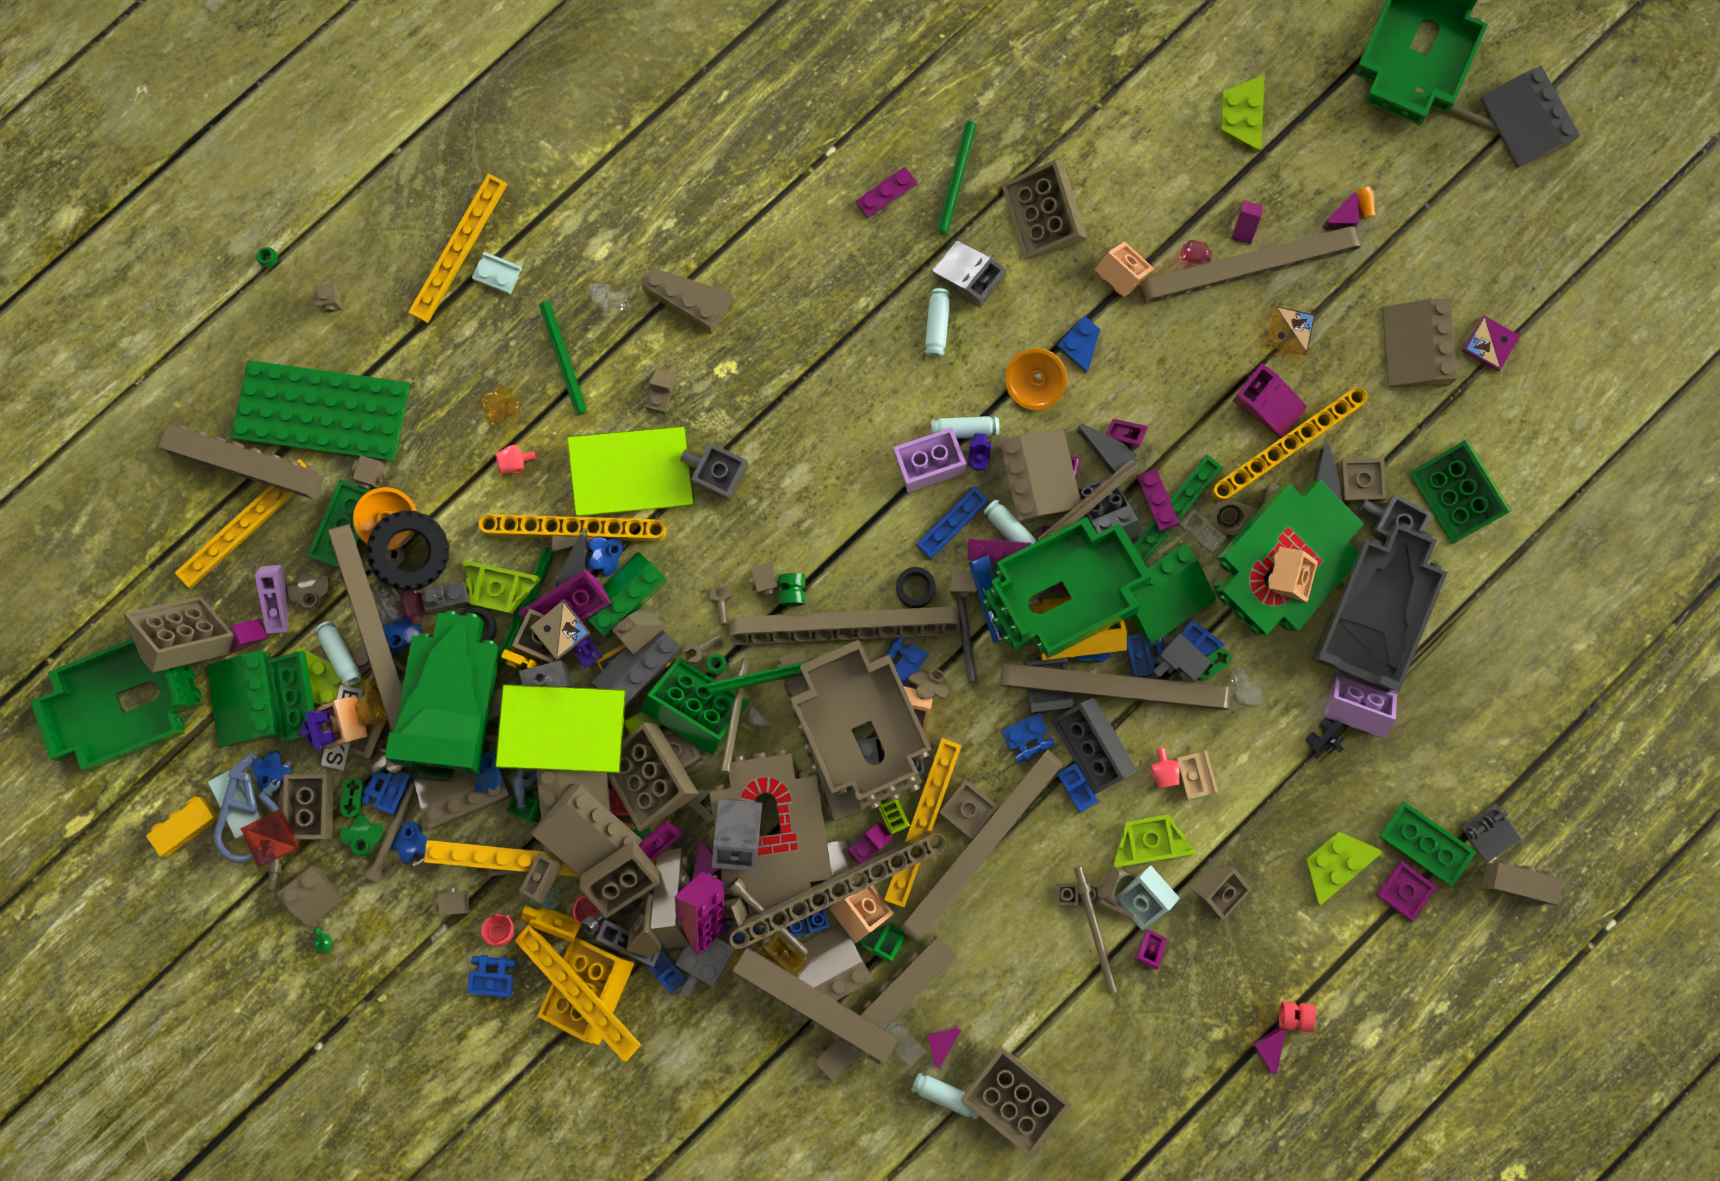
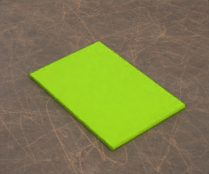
M685 426L567 436L575 517L694 506L690 465L680 461L684 450H688Z
M502 684L495 768L620 774L626 690Z

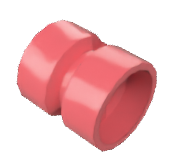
M1281 1002L1279 1010L1280 1029L1294 1031L1297 1028L1300 1032L1309 1033L1314 1031L1316 1020L1314 1004L1300 1003L1297 1006L1295 1002Z

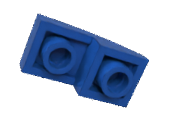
M823 909L786 927V929L794 937L829 928L830 924L826 910Z

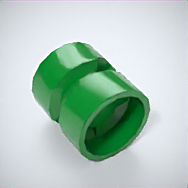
M784 573L778 575V587L782 589L779 592V605H806V593L802 590L806 587L805 574Z

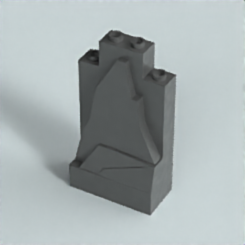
M1399 523V525L1395 524L1391 527L1384 546H1382L1381 541L1373 538L1362 541L1335 610L1330 613L1311 658L1312 661L1388 692H1400L1448 573L1442 570L1443 567L1432 562H1430V565L1428 564L1437 540L1431 538L1432 535L1425 531H1419L1418 533L1411 530L1412 527L1410 525Z

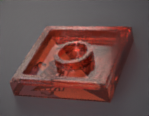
M282 809L240 828L258 868L300 848Z

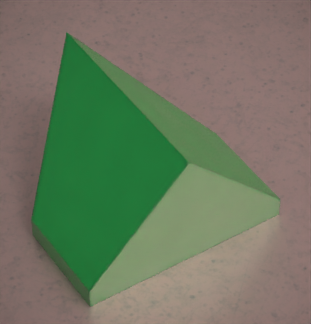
M538 788L525 791L524 802L526 807L523 808L517 807L516 797L513 796L507 811L531 822L538 823L541 817Z
M888 923L886 926L867 934L857 943L891 963L906 935L898 927Z

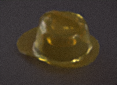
M371 678L365 682L364 695L355 703L356 717L360 726L375 723L383 726L386 723L381 698L375 680Z

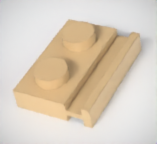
M1207 751L1176 758L1187 800L1218 792Z

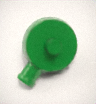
M316 928L314 930L316 937L313 946L318 953H327L331 950L333 941L329 934L322 933L320 928Z

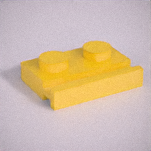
M504 649L501 656L506 660L505 664L519 671H522V668L529 669L540 666L531 659L529 661L527 658Z

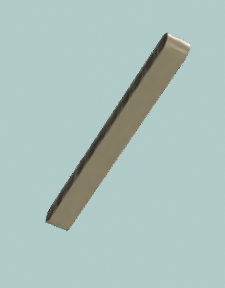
M1347 227L1143 280L1140 284L1146 303H1154L1349 253L1359 249L1361 245L1355 227Z
M347 524L329 529L328 534L388 724L393 733L397 724L402 687L351 527Z
M955 607L736 617L730 621V641L735 645L954 635L960 631L959 611Z
M1002 664L1000 686L1220 710L1230 709L1231 688L1225 686L1015 664Z
M1046 750L899 928L900 931L914 943L922 937L1064 764L1062 760L1050 750Z
M927 831L746 919L741 926H732L727 933L728 940L732 947L736 949L745 948L940 853L946 846V840L937 831ZM933 837H938V844L933 847L930 846V840ZM919 846V853L911 856V849ZM894 856H900V862L897 865H891V859ZM876 865H880V872L876 875H873L871 873L872 868ZM855 875H861V881L858 884H852V878ZM835 885H842L839 893H832V888ZM816 894H822V900L819 903L812 902V898ZM795 904H803L800 912L795 913L792 911ZM776 913L783 914L780 922L773 921V916ZM756 923L763 924L762 930L758 932L753 931V926ZM738 932L744 934L742 940H733L734 934Z

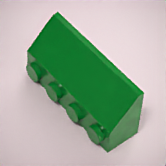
M637 552L603 585L611 603L587 619L609 639L615 633L612 629L628 615L639 610L668 580L640 552Z

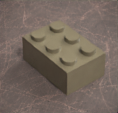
M284 775L282 840H332L333 775Z
M633 840L581 874L580 889L604 917L608 918L659 885L660 871Z
M1494 860L1493 863H1485L1480 889L1542 905H1559L1564 879L1557 878V873L1549 871L1535 872L1534 867L1525 865L1514 867V862L1507 860Z

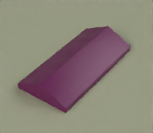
M585 569L518 611V614L524 620L530 608L546 615L564 600L579 620L583 621L611 602L600 581Z

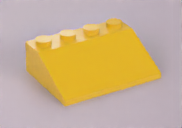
M1071 597L1032 601L1033 613H1045L1070 600ZM1124 620L1048 659L1044 653L1041 654L1042 660H1053L1127 650V630Z
M576 937L574 943H569L563 959L613 1013L635 963ZM552 983L537 1017L585 1042L599 1045L602 1037Z

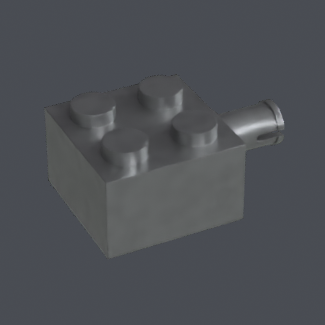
M709 443L702 457L685 449L680 459L681 462L696 468L691 478L693 485L731 502L749 467L746 459L712 443Z
M1397 494L1391 496L1383 508L1365 499L1359 510L1376 519V524L1370 535L1384 543L1393 525L1405 523L1412 527L1411 530L1419 533V531L1425 530L1433 514Z
M561 660L519 671L522 686L573 688L568 665Z
M719 937L699 955L694 953L692 946H686L675 964L687 971L688 974L678 992L690 998L699 981H704L714 987L736 948Z

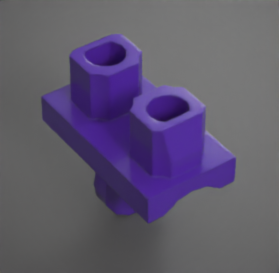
M975 433L974 441H970L968 466L977 471L985 470L989 466L991 442H987V434Z
M589 636L572 648L585 669L603 657Z
M314 710L305 712L307 721L301 723L303 731L297 732L298 737L304 736L306 744L313 741L315 750L327 748L326 745L336 741L333 730L322 731L321 724L331 722L328 711L318 712Z

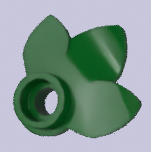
M359 814L355 818L351 828L344 827L340 829L342 842L350 846L352 853L358 857L367 856L372 851L373 845L378 843L383 835L382 823L371 826L369 819L363 814ZM361 842L365 843L364 850L359 849V844Z

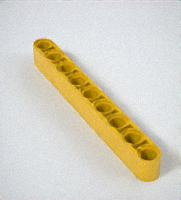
M1360 387L1353 388L1226 476L1213 487L1211 491L1212 499L1217 503L1229 500L1357 411L1367 400L1366 391ZM1351 395L1357 396L1360 403L1354 402ZM1335 407H1340L1343 410V414L1336 413ZM1318 418L1324 419L1327 425H1320ZM1301 430H1307L1310 438L1304 437ZM1284 442H1291L1293 449H1287ZM1268 453L1275 454L1277 461H1271L1268 458ZM1251 465H1257L1260 468V472H1253ZM1235 476H1239L1243 479L1242 485H1239L1234 481ZM1217 488L1225 489L1227 495L1220 496L1217 492Z
M487 514L479 520V528L487 536L552 539L554 535L579 536L583 529H587L589 537H602L606 540L615 538L619 541L660 542L667 535L664 524L660 520ZM494 521V527L491 530H486V524ZM515 522L513 530H506L508 523ZM530 523H536L535 530L527 531V526ZM556 523L557 529L553 532H548V526ZM578 524L577 531L573 533L568 531L570 525ZM592 525H599V530L596 533L589 532V528ZM614 525H619V532L611 534L610 528ZM640 526L641 530L638 534H631L632 527ZM659 526L662 528L660 534H651L654 527Z

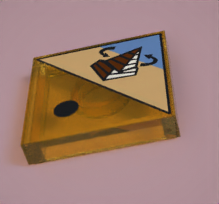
M1275 306L1266 346L1307 355L1316 315Z

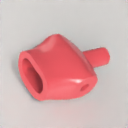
M510 445L495 453L500 474L521 473L524 471L525 461L536 459L534 451L521 453L517 445Z
M1165 747L1156 749L1159 762L1150 765V771L1157 788L1179 785L1180 768L1178 761L1167 760Z

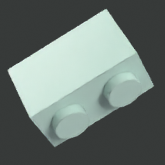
M1151 865L1115 895L1116 902L1124 910L1133 914L1132 920L1142 931L1167 913L1180 899Z

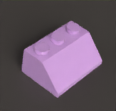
M952 427L893 447L907 493L966 473V462Z
M1336 673L1325 704L1324 716L1333 721L1338 720L1352 728L1369 732L1374 736L1386 738L1396 720L1397 694Z

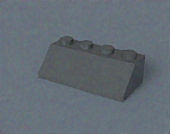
M661 631L635 654L626 647L591 684L597 690L625 691L624 711L680 653L681 646L666 632Z
M1095 697L1080 703L1052 720L1094 795L1137 771Z

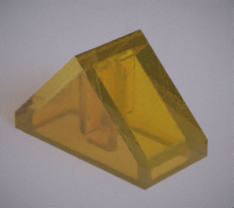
M776 932L763 947L772 961L794 976L808 961L779 932Z

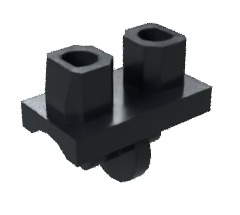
M1325 717L1318 725L1325 734L1320 738L1312 732L1305 739L1312 749L1313 755L1317 758L1325 750L1330 755L1334 750L1339 753L1344 750L1341 745L1344 738L1339 735L1343 731L1342 723L1338 720L1334 722Z

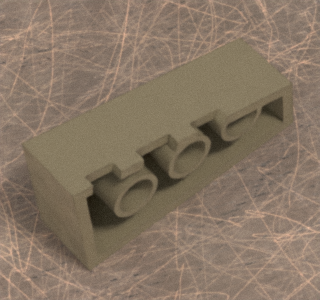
M653 267L641 283L645 293L710 333H713L734 301L732 292Z
M682 848L665 850L657 856L656 867L660 871L659 885L654 887L650 929L666 949L691 946L675 913L674 897L690 883L689 869L691 867V860Z

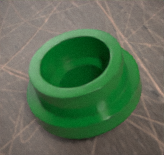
M264 247L257 252L256 258L262 267L268 268L275 265L278 256L274 249ZM270 255V259L265 261V257Z
M712 654L706 660V668L711 674L720 675L726 670L727 661L720 654ZM715 661L720 662L719 668L713 667Z

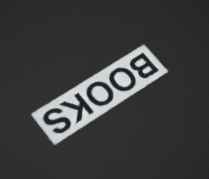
M340 685L337 700L357 696V700L360 703L363 690ZM350 743L324 750L321 766L344 770Z

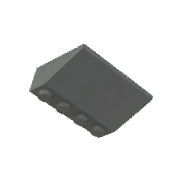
M1542 65L1517 76L1480 98L1518 168L1570 146L1580 136Z

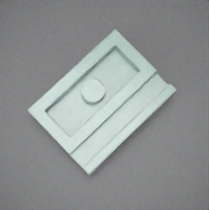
M483 252V257L479 261L472 279L511 295L522 267Z

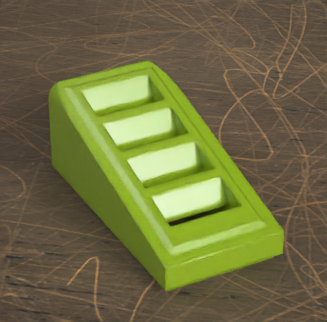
M898 798L882 804L879 802L880 806L878 808L890 835L910 827ZM893 803L896 804V807L884 811V807ZM899 811V815L888 819L887 815ZM902 818V823L891 826L890 823Z

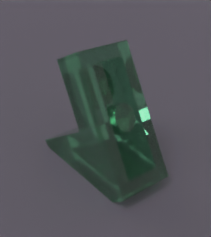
M417 765L413 769L411 780L451 782L454 769Z

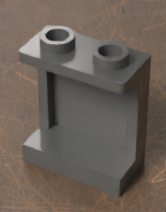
M1037 656L1028 658L1024 665L1068 670V659L1066 657L1041 660V657ZM1027 689L1030 714L1074 708L1071 694Z

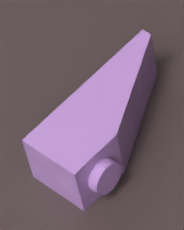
M261 566L256 572L255 578L266 634L288 632L287 595L283 566Z

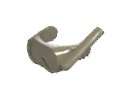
M1111 867L1106 871L1098 889V895L1101 898L1100 904L1126 918L1132 919L1133 914L1122 909L1117 904L1115 890L1118 882L1123 877L1128 876L1135 879L1136 876L1116 867Z

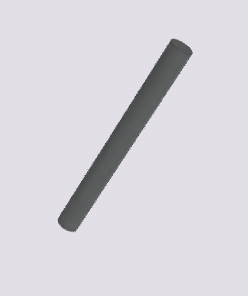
M959 598L956 601L959 611L968 682H975L976 674L965 598Z

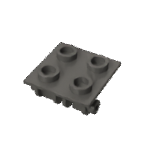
M1496 803L1461 827L1486 863L1521 840V837L1506 818L1508 815L1504 808L1500 809Z

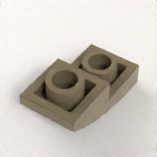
M1057 884V905H1084L1081 894H1078L1077 884ZM1089 884L1092 904L1101 905V898L1098 895V889L1101 884Z

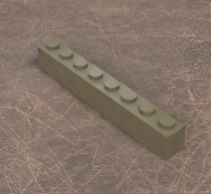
M168 424L158 446L166 453L316 500L325 478L318 473L319 469L307 465L305 468L294 460L288 459L286 462L275 454L269 453V456H267L259 449L251 447L248 450L244 448V445L232 441V444L226 443L225 439L218 436L210 438L207 437L208 434L199 430L191 432L189 428L177 424L176 427Z
M804 650L779 658L781 664L777 666L783 667L807 661ZM803 674L786 678L788 684H785L784 687L788 697H794L810 690ZM792 704V705H791V708H792V711H793V713H794V716L796 717V716H798V715H797L796 710H795V708H794V706H793V704ZM798 724L801 737L806 736L802 724ZM806 736L808 744L804 746L808 757L813 756L815 764L811 765L813 773L820 777L822 784L818 786L821 796H826L828 805H825L828 817H833L834 821L859 813L850 787H848L849 792L840 796L837 793H831Z
M931 936L923 944L925 949L920 954L916 952L908 960L910 965L905 970L900 968L892 976L895 980L889 986L885 983L877 991L879 996L874 1001L870 998L861 1007L864 1011L860 1016L884 1030L957 955L938 936L935 939ZM832 1037L833 1043L828 1048L823 1046L815 1054L817 1057L815 1063L834 1081L860 1053L850 1048V1042L842 1038L839 1041Z
M748 947L733 972L737 973L735 977L744 983L750 981L755 984L754 989L763 995L768 992L774 996L773 1001L783 1007L785 1004H788L793 1008L792 1012L801 1018L804 1015L811 1018V1024L821 1030L823 1027L829 1029L832 1037L839 1041L842 1038L850 1042V1048L859 1053L861 1050L869 1054L867 1058L877 1064H880V1062L886 1063L899 1040Z

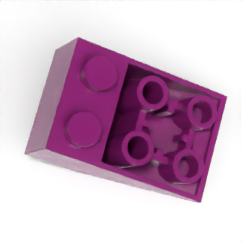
M1263 363L1233 399L1235 404L1280 438L1285 436L1307 408L1292 389Z
M701 872L674 896L675 913L696 955L707 949L725 930L723 882L704 872Z

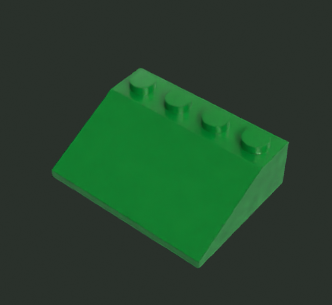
M1469 440L1460 442L1409 472L1452 544L1512 512V509Z
M1186 543L1147 568L1152 575L1151 583L1132 592L1140 607L1139 613L1130 618L1150 645L1216 600L1198 559Z
M257 651L241 654L207 665L218 748L280 736L267 659H271L270 653Z
M678 658L649 692L641 711L713 756L727 737L735 692L730 690L710 695L707 690V684L716 681ZM744 698L742 701L740 716L749 704V701H747Z

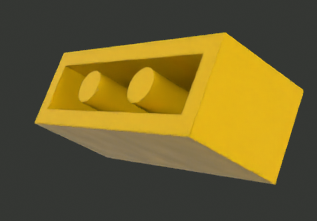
M194 797L186 803V807L172 812L168 816V820L164 823L160 822L150 829L151 832L146 837L159 856H170L218 821L219 815L207 798Z

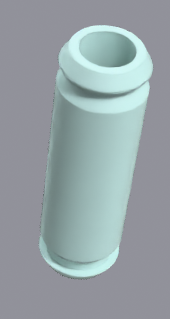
M942 288L933 289L930 293L932 296L929 300L925 341L926 355L936 358L942 357L945 354L943 350L946 347L950 299L948 298L950 293Z
M985 416L940 418L937 421L933 419L931 421V434L952 427L956 438H974L975 433L987 434V437L995 435L996 437L999 435V418L996 416L994 418Z
M994 500L984 510V514L988 515L990 522L1008 541L1032 542V544L1037 542L1004 505L999 504L1000 501Z
M330 621L321 623L316 627L315 634L318 635V640L337 676L345 686L357 684L361 680V673L338 629Z
M922 1073L917 1074L911 1089L913 1093L917 1092L919 1096L965 1117H973L972 1120L978 1118L979 1115L961 1101L965 1094L964 1091L931 1076H923Z

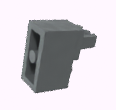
M463 581L421 590L425 611L431 615L472 606L469 600V588Z
M1180 633L1157 656L1156 661L1159 664L1152 673L1157 678H1160L1165 671L1171 673L1177 669L1179 671L1177 674L1184 681L1194 682L1212 662Z

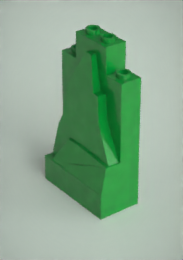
M454 611L437 613L433 637L426 633H419V636L412 635L397 724L393 733L389 732L385 759L392 764L415 768L417 765L455 769L459 773L480 775L501 649L494 641L483 640L480 643L484 622L477 614L466 613L465 616L457 615Z

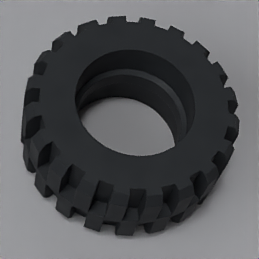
M399 511L386 516L374 527L367 543V559L372 572L385 585L403 591L418 590L435 582L444 572L449 559V542L439 523L430 518V516L418 511ZM403 531L418 533L425 539L428 545V557L425 563L412 571L398 569L391 563L388 557L387 549L390 540L396 534Z

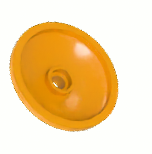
M1042 348L1026 349L1017 354L1009 363L1005 375L1006 388L1012 399L1020 406L1030 410L1047 409L1056 404L1063 396L1067 387V372L1062 361L1054 353ZM1036 373H1040L1042 375L1041 380H1038L1036 378Z
M389 487L373 489L361 497L354 509L353 523L355 530L361 540L367 544L372 530L381 521L382 516H388L404 510L417 511L416 507L406 494L397 489ZM403 531L396 534L390 540L387 550L403 546L412 538L415 532Z

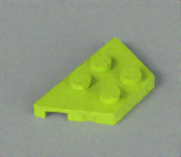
M1260 76L1229 88L1222 93L1220 132L1228 137H1233L1235 141L1242 145L1245 143L1254 148L1253 151L1260 153L1262 145L1265 76Z
M466 560L463 561V566L466 568L467 573L466 583L469 588V600L473 606L512 614L540 581L539 576Z
M297 647L296 652L305 651L313 701L322 706L337 700L340 685L343 684L331 662ZM361 678L357 684L348 687L360 689L366 680Z
M1169 814L1127 821L1124 824L1113 867L1196 854V850L1189 844Z
M1341 832L1335 833L1305 859L1311 875V884L1315 890L1316 903L1321 906L1383 852Z

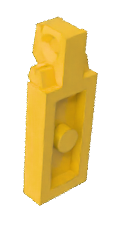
M525 905L521 914V919L528 922L530 926L573 943L582 927L573 917L544 906L534 909Z

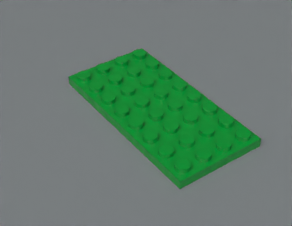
M248 360L230 438L235 441L360 458L361 455L379 461L395 463L411 385L409 382Z

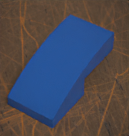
M1076 763L1057 774L1079 813L1098 803L1097 798L1088 786L1085 777Z
M663 949L658 956L655 966L653 968L647 966L670 994L677 990L686 979L685 975Z

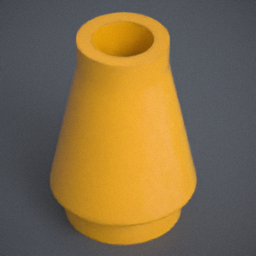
M1371 187L1354 191L1358 195V207L1363 215V219L1375 216L1374 191L1371 190Z

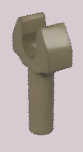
M726 585L723 586L724 595L721 597L716 595L715 586L710 591V599L717 603L719 625L728 624L726 601L731 598V592Z
M719 635L700 645L690 642L685 646L683 652L688 653L691 650H695L696 655L691 657L688 662L699 663L702 661L703 652L722 643Z

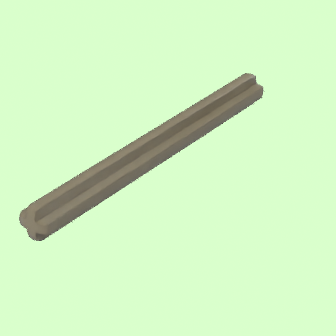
M1134 460L1128 461L1043 533L1038 540L1040 541L1076 523L1139 469L1137 463Z

